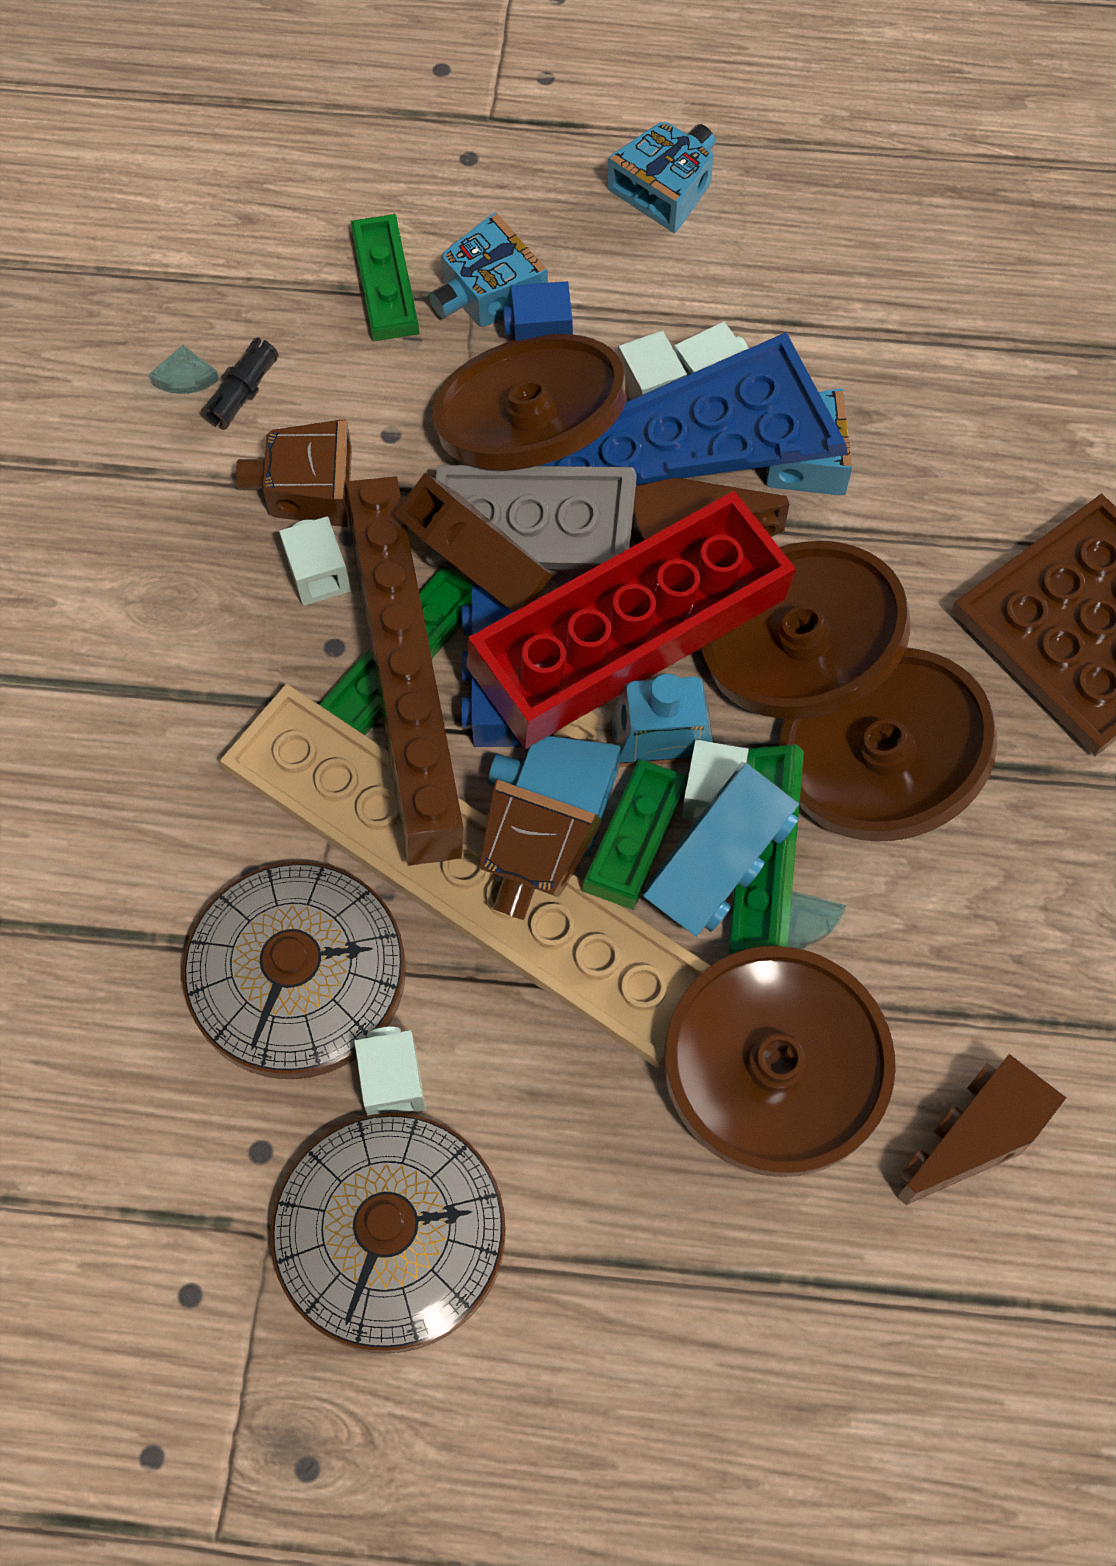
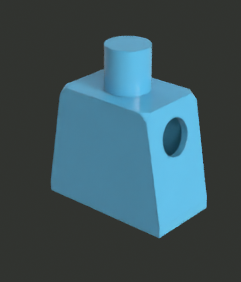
M548 736L530 746L525 762L497 754L490 769L488 784L495 786L496 780H500L597 814L602 819L619 771L621 746ZM598 831L584 853L585 856L590 857Z

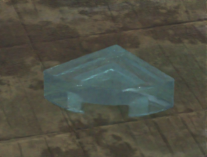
M184 345L179 347L149 374L153 386L174 394L199 392L219 381L217 370Z
M792 892L788 947L802 949L831 934L839 925L846 905Z

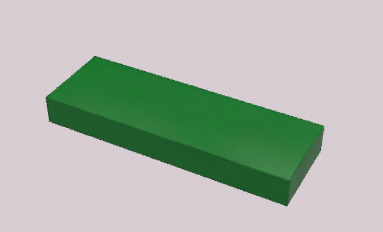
M396 214L350 221L373 342L420 334Z
M642 759L638 760L586 875L582 892L632 910L635 909L686 789L688 775Z

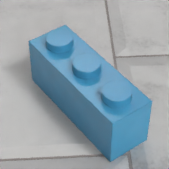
M741 761L643 888V897L697 937L704 927L712 932L729 911L731 905L725 902V900L736 885L739 884L746 888L762 869L765 862L759 856L771 840L780 844L792 831L799 819L793 814L799 803L750 765Z

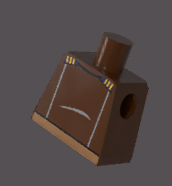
M334 420L271 430L266 436L265 459L237 460L236 477L238 488L263 489L269 514L275 518L302 521L317 520L328 516L332 526L348 527L347 481H351L352 445L347 420Z
M496 780L480 860V869L504 878L493 910L524 920L535 889L559 898L598 831L602 819L597 814Z

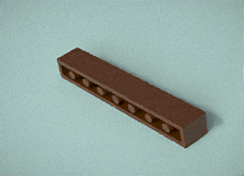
M393 476L347 481L348 522L407 866L462 859L464 826L407 526L394 515L402 504L398 478Z

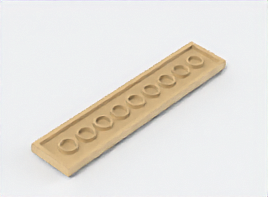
M287 683L220 759L224 771L657 1068L664 1060L666 1033L676 1006L686 989L704 970L710 967L709 964L622 906L582 892L584 881L575 875L571 876L559 898L535 889L524 920L493 910L504 878L480 869L488 817L459 798L464 826L462 859L407 866L388 751Z

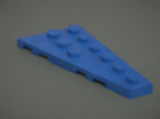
M787 332L626 402L616 422L594 442L569 456L539 466L633 467L637 474L636 485L674 477L689 478L848 455L845 440Z

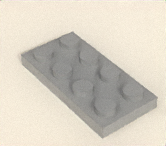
M470 465L437 466L436 480L458 492L545 569L591 570L630 548L637 474L633 467L535 466L516 470H489ZM427 545L426 560L431 566L456 567Z

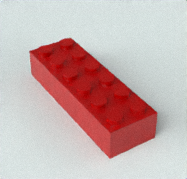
M732 491L468 637L467 668L524 749H527L619 696L625 684L632 681H645L784 601L796 568L738 494Z

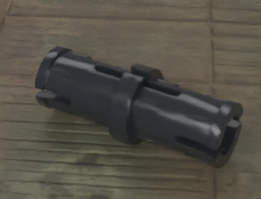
M258 337L254 338L235 366L228 367L221 378L224 381L201 409V414L211 425L217 427L219 424L220 429L226 430L247 399L253 400L259 392L258 384L279 358L277 350L268 341L264 340L259 348L261 339Z

